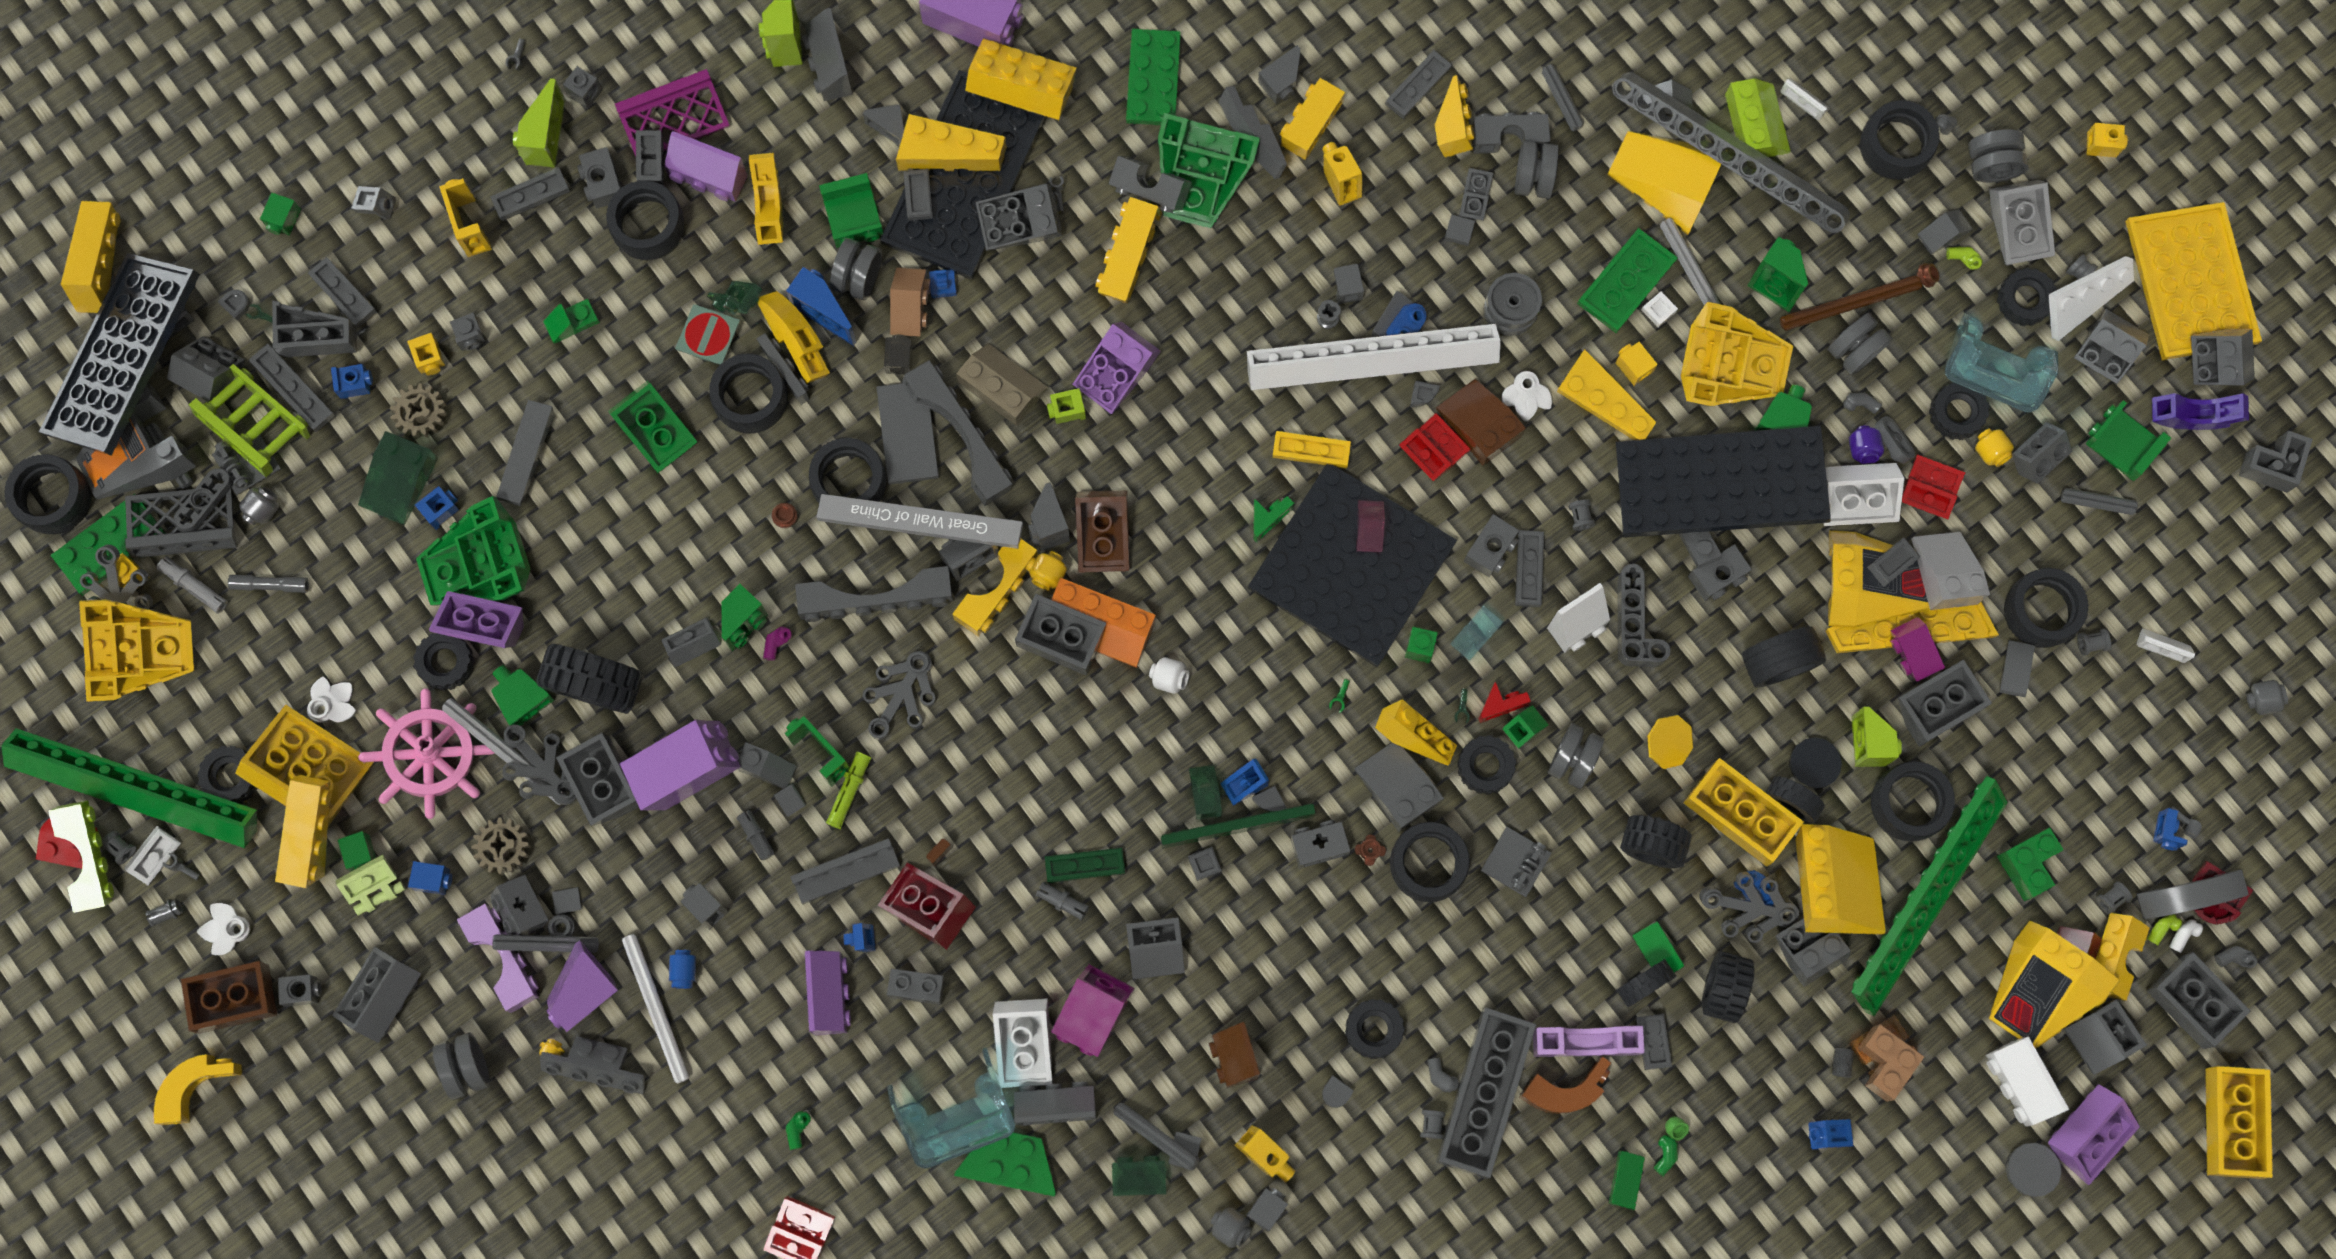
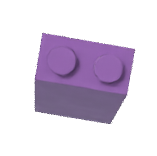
M580 940L573 947L546 1000L549 1008L546 1010L549 1014L548 1018L556 1028L559 1029L562 1026L566 1032L618 991L613 978Z

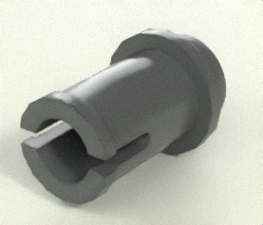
M169 899L166 904L146 911V916L150 915V917H147V920L154 927L168 919L179 918L180 914L183 913V908L177 899Z

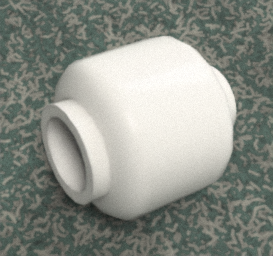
M1163 657L1157 664L1154 663L1151 666L1149 677L1152 678L1154 688L1176 694L1187 686L1189 671L1186 670L1183 662Z

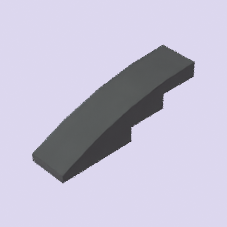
M1235 86L1226 87L1219 100V104L1229 124L1235 132L1260 138L1255 159L1274 179L1280 178L1287 163L1270 124L1261 125L1253 106H1243Z

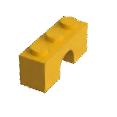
M2110 913L2095 959L2120 980L2108 998L2127 1001L2134 976L2127 971L2126 957L2130 950L2143 951L2150 927L2133 916Z

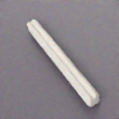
M634 934L628 935L622 939L674 1081L676 1083L684 1082L689 1079V1075L637 936Z

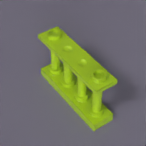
M233 364L230 366V369L235 379L209 403L205 402L202 404L195 398L188 405L195 417L263 476L267 477L273 472L269 463L271 461L270 457L297 432L306 440L311 437L307 430L308 424L301 416L297 415L294 417L253 381L254 377L245 368L240 370ZM243 385L253 393L227 419L223 418L221 420L215 415L217 413L216 410ZM261 401L272 409L245 435L242 433L239 436L233 431L235 429L234 426ZM278 417H281L290 425L264 450L256 451L252 447V441Z

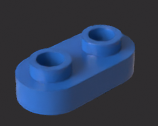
M1417 303L1405 305L1388 327L1386 336L1398 335L1401 331L1403 334L1418 332L1426 320L1425 309ZM1415 312H1416V314H1417V319H1416V320L1414 319V313H1415Z

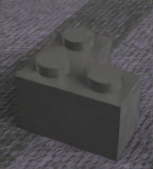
M2287 431L2276 440L2274 450L2256 445L2245 454L2239 476L2288 493L2300 484L2313 439Z

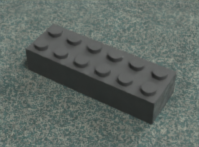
M1486 1007L1482 1010L1436 1163L1484 1179L1491 1177L1536 1024Z

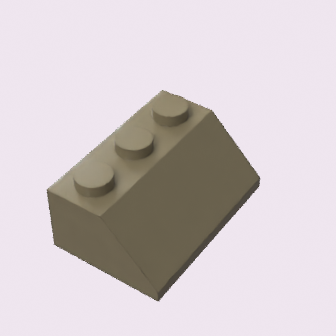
M990 344L973 353L956 373L959 384L1016 426L1020 424L1048 389L1046 385Z

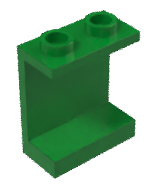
M867 173L819 185L836 248H839L846 238L860 242H873L883 235Z
M2123 400L2117 406L2112 404L2105 411L2103 416L2106 419L2102 424L2097 422L2088 432L2091 437L2085 444L2129 479L2135 481L2149 467L2171 440V437L2165 432L2161 433L2158 437L2154 436L2122 411L2127 404Z
M805 716L801 719L795 718L786 727L787 731L784 734L793 746L810 733L832 756L833 759L819 770L831 787L844 776L845 772L848 773L850 767L844 758Z

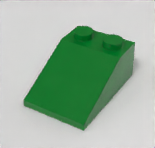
M648 380L608 411L657 473L697 443L696 439Z

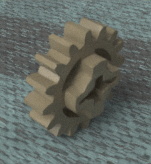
M421 383L418 384L417 389H414L412 385H408V392L401 389L399 392L402 396L400 398L393 397L397 404L396 406H390V410L395 413L390 418L396 423L395 427L399 431L403 430L402 433L408 437L412 433V436L418 439L420 433H422L425 438H428V431L432 430L434 433H437L438 431L435 426L437 424L444 425L440 418L447 416L445 410L442 409L446 407V403L440 400L442 396L438 391L434 393V389L431 386H428L425 390ZM431 401L434 404V413L430 409L432 406ZM403 410L406 411V421L403 419Z
M498 818L497 824L488 820V828L479 827L482 834L480 836H473L478 841V844L472 845L471 848L478 851L473 857L475 860H482L479 864L481 868L484 869L488 866L489 873L493 874L497 869L498 874L504 875L505 869L513 873L515 864L520 867L523 866L520 859L522 857H529L524 852V849L530 848L531 845L524 842L529 835L526 832L520 833L523 829L520 824L514 827L513 820L509 819L505 824L504 819ZM507 830L511 831L517 840L509 839ZM492 833H494V835H493L489 840H487L488 837H489ZM502 841L506 844V847H502L500 852L496 847L500 846ZM514 852H516L515 855L509 860V857H510ZM486 853L494 855L495 863L487 858Z

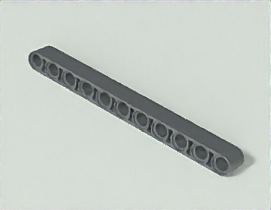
M1626 72L1614 82L1612 87L1613 93L1619 100L1826 231L1837 233L1848 222L1850 212L1843 204L1637 74ZM1622 81L1630 84L1631 91L1623 88ZM1643 94L1651 98L1652 104H1648L1643 100ZM1663 108H1669L1673 113V117L1665 115ZM1684 121L1691 122L1694 130L1687 129ZM1705 134L1713 136L1715 143L1708 142ZM1726 148H1732L1735 151L1736 156L1728 155L1726 152ZM1747 161L1754 162L1757 166V169H1750L1747 165ZM1768 174L1775 175L1778 182H1771L1768 179ZM1789 188L1797 189L1799 196H1793L1789 192ZM1810 201H1816L1820 205V209L1812 208ZM1831 215H1838L1841 218V222H1834Z

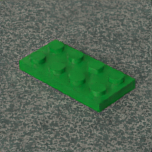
M1132 29L1126 113L1127 124L1161 125L1164 113L1176 116L1181 31Z
M1638 228L1582 295L1577 304L1617 334L1677 261L1678 257Z
M125 501L51 554V557L82 596L90 591V589H86L80 584V577L86 572H94L98 576L99 583L107 578L105 567L100 565L95 558L96 551L99 548L110 544L115 546L120 554L124 553L131 558L125 545V539H127ZM143 502L132 503L133 512L139 516L147 509ZM151 513L144 519L152 526L158 522ZM140 523L133 530L134 537L144 536L150 529ZM162 527L158 529L163 534H167ZM107 550V555L113 558L112 553ZM86 577V581L92 584V579Z

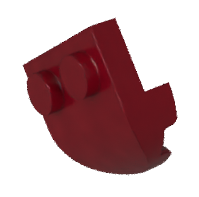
M2205 861L2192 882L2215 877V875L2225 872ZM2247 886L2249 894L2247 896L2193 911L2202 920L2211 924L2218 925L2232 922L2240 916V910L2253 892V889Z

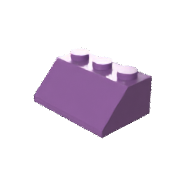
M672 131L664 165L669 178L680 184L683 182L691 184L697 191L714 193V196L720 200L728 201L729 199L736 202L748 177L741 157Z
M447 591L429 630L430 632L497 647H514L524 628L522 607Z
M805 951L809 1031L815 1036L847 1033V1026H851L850 1010L845 1009V1000H849V986L844 984L843 974L848 973L847 958H842L840 951Z
M2098 1084L2092 1092L2088 1093L2076 1111L2069 1115L2068 1120L2062 1127L2053 1133L2048 1144L2056 1157L2086 1184L2090 1185L2140 1126L2125 1100Z

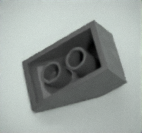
M1394 743L1389 744L1354 768L1398 832L1438 806L1444 799L1429 777L1405 749Z

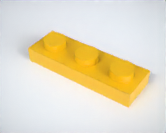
M1276 431L1272 458L1321 465L1331 464L1336 467L1347 468L1351 441Z

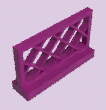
M707 69L614 104L635 156L636 139L634 140L632 133L636 134L637 130L630 128L626 120L634 116L644 119L639 131H644L649 121L659 125V131L661 132L666 128L695 140L730 127ZM709 88L712 94L709 104L706 105L697 101L696 98L699 92ZM685 99L690 102L685 114L673 109L676 100ZM714 102L716 104L717 109L712 107ZM694 104L706 108L701 121L689 116ZM660 107L667 110L662 123L650 118L653 109ZM713 111L720 114L723 123L712 126L705 123L709 112ZM671 112L683 117L679 129L666 125ZM687 119L700 124L696 133L689 135L682 132ZM663 142L664 152L668 150L669 143Z

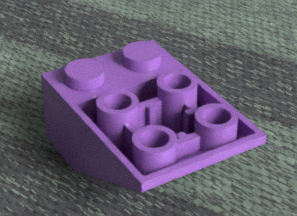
M1123 322L1113 323L1072 385L1077 389L1080 388L1081 392L1113 414L1146 374L1161 351Z

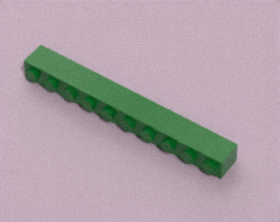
M17 728L1 745L4 767L245 848L257 832L256 809Z

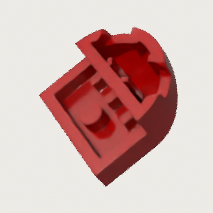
M49 818L39 831L36 860L82 869L83 860L79 849L69 840L55 837L51 819Z

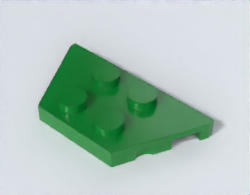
M993 1128L987 1130L954 1174L956 1177L1053 1197L1056 1194L1042 1138Z

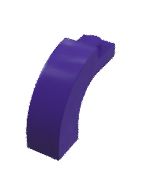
M2176 393L2153 397V422L2175 429L2211 430L2228 428L2232 423L2249 420L2248 395L2238 394L2218 399L2196 400L2185 398Z

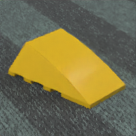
M1628 131L1608 175L1631 193H1636L1643 198L1647 205L1653 206L1664 214V218H1672L1682 228L1681 230L1688 235L1721 163L1687 142Z

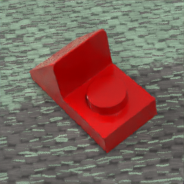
M1494 682L1478 718L1479 722L1483 723L1527 707L1531 702L1528 693L1520 694L1519 691H1515L1506 695V700H1503L1498 686Z

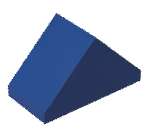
M1255 758L1220 784L1231 803L1236 805L1268 787L1269 779Z

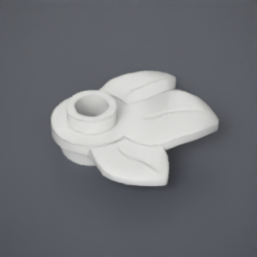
M1530 371L1519 373L1515 377L1514 384L1506 387L1502 394V402L1507 407L1515 405L1517 414L1525 422L1534 416L1538 407L1550 409L1552 405V398L1548 388L1539 384L1538 377ZM1525 379L1531 381V386L1528 389L1523 386Z
M321 677L311 687L312 700L308 704L307 713L313 721L322 723L332 720L339 723L350 719L356 713V709L348 704L352 696V684L338 683L330 686L327 679ZM325 706L324 713L318 714V708Z
M215 903L210 905L213 920L201 926L197 933L204 940L213 942L212 955H225L232 951L237 942H241L248 937L250 924L244 917L237 916L233 907L223 903ZM236 925L241 926V931L238 934L234 933Z

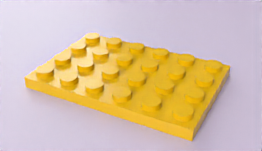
M2224 202L2131 217L2125 221L2162 360L2191 356V336L2195 334L2225 329H2252L2253 345L2259 344L2262 341Z

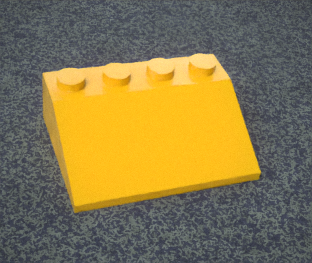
M285 704L241 759L235 774L285 806L291 779L303 775L330 781L332 797L329 803V826L374 762H361L358 758L360 752Z
M1802 824L1795 841L1805 932L1885 934L1874 839L1829 825Z

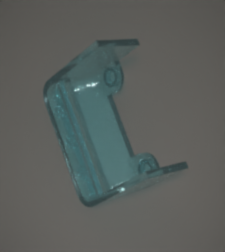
M987 1047L982 1049L989 1072L979 1076L975 1081L974 1087L977 1097L928 1116L925 1108L919 1103L913 1102L901 1106L892 1084L887 1086L891 1107L917 1166L921 1168L936 1166L1007 1138L1014 1132L1015 1122Z

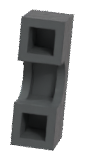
M1530 112L1527 115L1505 113L1502 116H1492V114L1485 113L1474 117L1472 124L1475 139H1473L1474 154L1498 153L1501 137L1506 134L1517 136L1521 143L1522 141L1536 142L1538 151H1541L1544 144H1550L1548 114Z
M1127 156L1117 157L1109 181L1110 185L1116 187V192L1127 196L1130 193L1138 196V200L1150 204L1151 202L1160 204L1159 208L1169 213H1173V210H1183L1192 184L1191 181L1171 173H1161L1157 185L1150 187L1145 178L1148 164Z

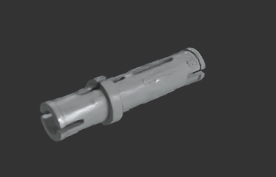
M168 556L160 560L157 569L174 581V585L190 592L217 614L220 613V610L223 611L226 608L228 601L191 575L190 570L187 568L183 569Z

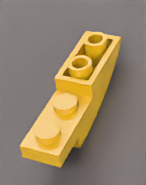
M778 291L756 298L755 300L778 344L785 342L805 383L807 384L826 377L830 372L819 353L823 346L799 310Z

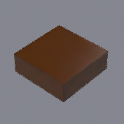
M941 839L926 855L927 860L935 867L952 849L951 844L946 839Z

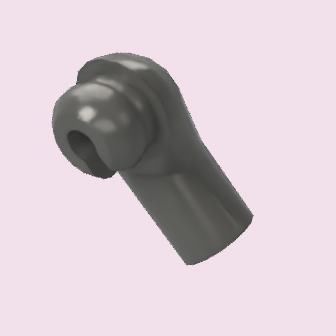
M1864 392L1850 393L1843 402V406L1849 411H1854L1857 406H1863L1873 414H1876L1882 406L1880 402Z
M2239 946L2231 947L2214 957L2220 967L2234 962L2243 967L2254 968L2258 962L2257 957L2251 951Z
M1428 1059L1431 1083L1443 1092L1450 1093L1457 1090L1459 1086L1458 1079L1442 1072L1441 1059Z

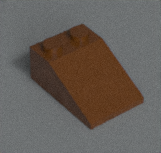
M1476 379L1436 407V410L1470 448V451L1482 466L1519 440L1526 429L1511 409Z
M1128 490L1077 492L1075 506L1079 573L1129 571Z
M1245 1022L1212 1035L1213 1042L1208 1044L1212 1058L1218 1057L1220 1068H1216L1220 1084L1225 1083L1226 1088H1230L1258 1079L1260 1073Z

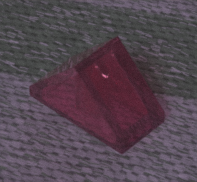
M1358 500L1357 551L1382 552L1385 526L1384 502Z

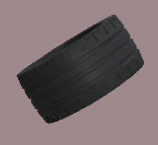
M1907 100L1888 102L1877 109L1864 126L1860 138L1861 156L1866 162L1865 164L1883 178L1892 180L1911 178L1921 172L1935 155L1940 139L1938 124L1934 116L1923 106H1920V104ZM1888 122H1899L1911 127L1918 134L1921 141L1920 154L1910 159L1897 158L1888 154L1881 147L1877 138L1879 126Z
M639 180L626 184L612 196L606 213L607 226L614 242L624 253L632 258L648 261L664 257L676 248L684 233V216L676 197L666 187L654 181ZM657 202L667 208L669 212L668 224L657 236L638 240L632 239L624 233L622 229L623 218L629 209L638 203Z
M749 353L738 354L721 363L712 375L709 387L710 401L719 419L729 428L740 433H759L772 427L782 417L787 405V388L780 371L768 359ZM745 373H758L765 376L772 384L773 395L770 402L761 411L754 414L740 415L732 412L727 407L724 401V393L727 386L736 377Z
M840 438L832 440L826 445L824 444L816 452L810 463L809 484L818 503H820L821 494L830 495L825 490L823 484V475L827 467L836 459L846 456L859 457L865 460L873 474L869 488L855 499L880 502L886 488V471L880 456L870 445L858 439Z
M49 454L28 457V459H24L16 465L7 478L4 490L5 502L11 514L29 529L49 535L64 533L76 527L84 519V516L87 515L92 497L91 489L83 473L69 461ZM47 474H64L69 481V495L64 505L56 512L47 516L32 515L27 506L28 493L32 485L39 478Z
M2042 568L2026 574L2012 586L2005 600L2004 617L2009 629L2023 643L2035 645L2037 648H2049L2066 642L2079 632L2087 619L2089 604L2083 586L2074 576L2060 569ZM2044 585L2053 588L2063 597L2068 608V619L2063 628L2057 631H2048L2039 628L2030 621L2025 612L2023 601L2025 593L2029 588Z
M1812 626L1774 636L1742 652L1746 670H1748V675L1755 688L1793 678L1826 662L1825 652Z
M1919 761L1901 763L1885 772L1877 781L1871 795V810L1877 824L1891 837L1902 841L1925 840L1941 831L1952 817L1955 808L1953 787L1946 775L1933 765ZM1912 777L1921 780L1929 786L1936 802L1935 815L1930 822L1922 826H1912L1905 824L1896 817L1890 806L1889 793L1893 784L1899 779Z
M1436 822L1419 823L1408 828L1397 839L1390 856V870L1396 885L1410 898L1422 902H1437L1453 895L1464 883L1470 866L1468 849L1461 836L1449 826ZM1424 837L1437 838L1445 842L1452 850L1455 858V870L1451 878L1443 885L1437 887H1423L1415 883L1408 876L1404 866V857L1408 847L1414 841Z

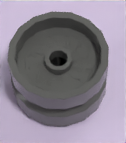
M2007 129L1987 132L1973 138L1968 143L1970 157L1974 160L1971 164L1973 178L1978 182L1993 183L2010 180L2021 176L2029 169L2027 155L2023 153L2026 148L2024 135L2018 130Z
M1522 141L1516 171L1515 195L1528 196L1532 191L1535 181L1536 197L1550 199L1557 175L1558 145L1544 144L1539 158H1537L1538 146L1536 142Z
M846 238L838 250L832 267L830 289L842 294L850 289L852 297L863 301L867 300L878 277L882 261V249L867 245L862 250L860 241Z
M1508 273L1500 276L1492 283L1483 307L1485 320L1488 324H1496L1498 333L1506 336L1520 335L1528 331L1535 323L1541 308V290L1536 282L1527 275Z
M1870 313L1865 314L1848 326L1827 349L1836 359H1841L1852 352L1843 363V367L1851 376L1872 361L1893 340L1885 329L1878 330L1869 336L1878 324L1877 320Z
M1571 723L1553 757L1547 774L1560 779L1565 775L1568 768L1571 767L1568 784L1581 789L1599 759V753L1605 738L1591 733L1586 738L1584 744L1580 745L1584 735V728Z
M471 1032L456 1037L455 1046L449 1041L433 1046L435 1067L442 1086L451 1100L467 1096L469 1087L475 1092L490 1087V1075L485 1057L477 1039Z

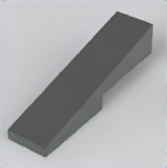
M528 400L496 496L498 500L522 506L539 464L538 456L555 417L552 406Z

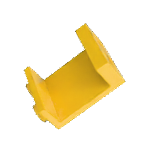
M452 179L447 181L445 185L439 186L456 240L466 255L471 257L492 250L488 238L478 223L463 227L457 207L476 201L465 180Z

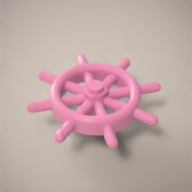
M425 688L420 693V710L410 712L398 720L384 709L376 711V716L390 727L384 738L382 751L362 752L358 758L361 762L383 761L385 770L393 783L379 796L381 804L388 803L401 789L408 794L424 797L425 817L432 819L435 816V797L446 794L457 786L472 798L479 797L480 791L466 779V776L471 769L473 756L491 755L494 752L485 745H472L470 735L464 727L444 711L432 709L431 691ZM469 703L465 709L473 714L476 711V705ZM432 722L445 725L446 728L433 740ZM421 723L422 736L417 738L408 729ZM454 733L461 742V746L442 747ZM399 737L414 748L394 750ZM461 756L456 770L442 759V757ZM415 759L402 773L398 771L394 760ZM423 766L424 784L410 781ZM434 766L444 773L447 778L434 783Z

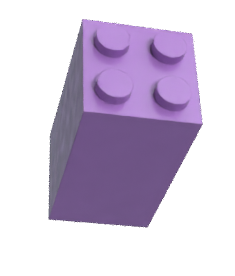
M1021 0L919 1L923 24L976 46H980L984 38L1011 47L1014 40L1013 33L1016 28L1019 29L1024 19Z
M694 720L620 763L640 810H667L741 768L738 762V753L730 745L727 738V729L720 721Z

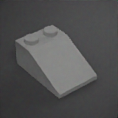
M2033 180L1989 189L1992 216L2005 265L2055 256L2048 183L2041 180Z
M1961 532L1912 538L1914 550L1920 556L1917 562L1930 610L1977 605L1990 595L1984 570Z

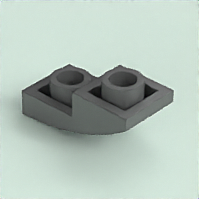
M1468 169L1459 216L1484 221L1493 176L1492 172Z
M2009 640L2002 671L2000 693L2026 697L2035 645Z

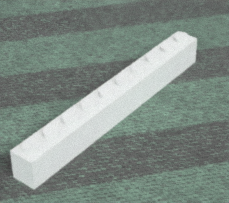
M1496 324L1252 350L1247 351L1249 383L1251 390L1499 363L1500 338Z

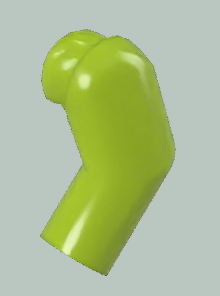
M1947 247L1946 249L1947 260L1960 259L1968 268L1973 270L1979 269L1982 266V258L1971 247Z
M2176 914L2164 916L2154 925L2147 939L2159 945L2168 929L2171 928L2173 931H2177L2182 925V920L2176 917Z

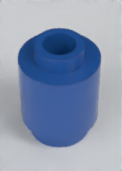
M675 950V955L669 956V981L671 982V988H693V982H695L696 956L691 955L690 950Z

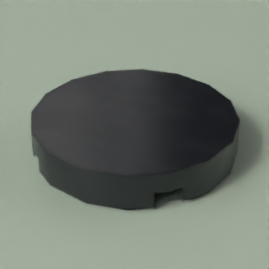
M1816 737L1805 739L1797 744L1790 754L1789 768L1797 783L1806 788L1816 790L1827 787L1837 779L1841 772L1842 761L1840 753L1833 744L1825 739Z

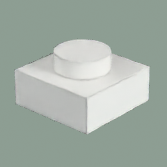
M1659 292L1642 308V311L1658 328L1678 310L1662 292Z

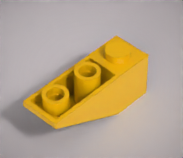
M1457 75L1452 78L1435 123L1438 147L1444 157L1473 150L1472 140L1475 139L1473 127L1469 125L1468 120L1472 118L1471 110L1465 101V98L1469 97L1465 83L1461 84Z
M1403 699L1383 708L1375 726V729L1392 743L1447 766L1450 765L1457 747L1452 740Z

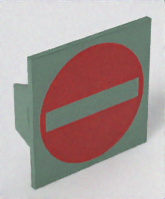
M693 304L675 350L720 365L724 362L740 320Z

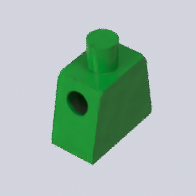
M1791 385L1788 394L1778 392L1754 431L1808 427L1812 405L1802 400L1805 389L1799 385Z
M502 665L492 673L499 684L491 692L509 726H522L555 701L521 668L511 673L505 665Z

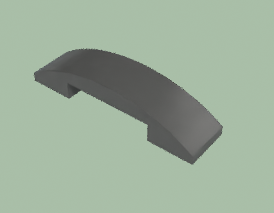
M2240 869L2218 874L2215 877L2168 888H2158L2137 893L2136 895L2142 918L2150 919L2228 902L2249 894L2243 871Z

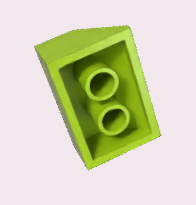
M774 0L762 13L763 22L759 23L760 38H762L763 48L766 51L767 59L771 58L773 67L802 65L800 25L794 0Z
M1755 78L1730 83L1725 96L1736 138L1766 157L1789 154L1791 151L1774 85Z

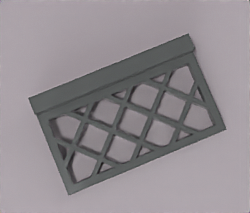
M230 487L226 493V501L219 508L215 507L213 509L215 512L207 521L205 520L197 531L182 533L178 530L171 516L183 505L195 489L125 496L127 527L125 545L130 557L139 558L237 548L234 533L232 488ZM200 496L198 499H200L201 502L198 504V506L207 505L210 501V498L208 496H206L205 498L203 496ZM163 500H171L175 503L167 513L157 507ZM144 502L149 507L139 516L133 512L132 503ZM153 510L163 516L154 526L144 520ZM221 515L227 519L228 528L216 529L211 524ZM190 517L189 519H184L182 522L183 524H185L186 522H190L192 519ZM167 520L176 526L168 534H163L158 530ZM140 523L150 529L144 536L134 537L133 530Z

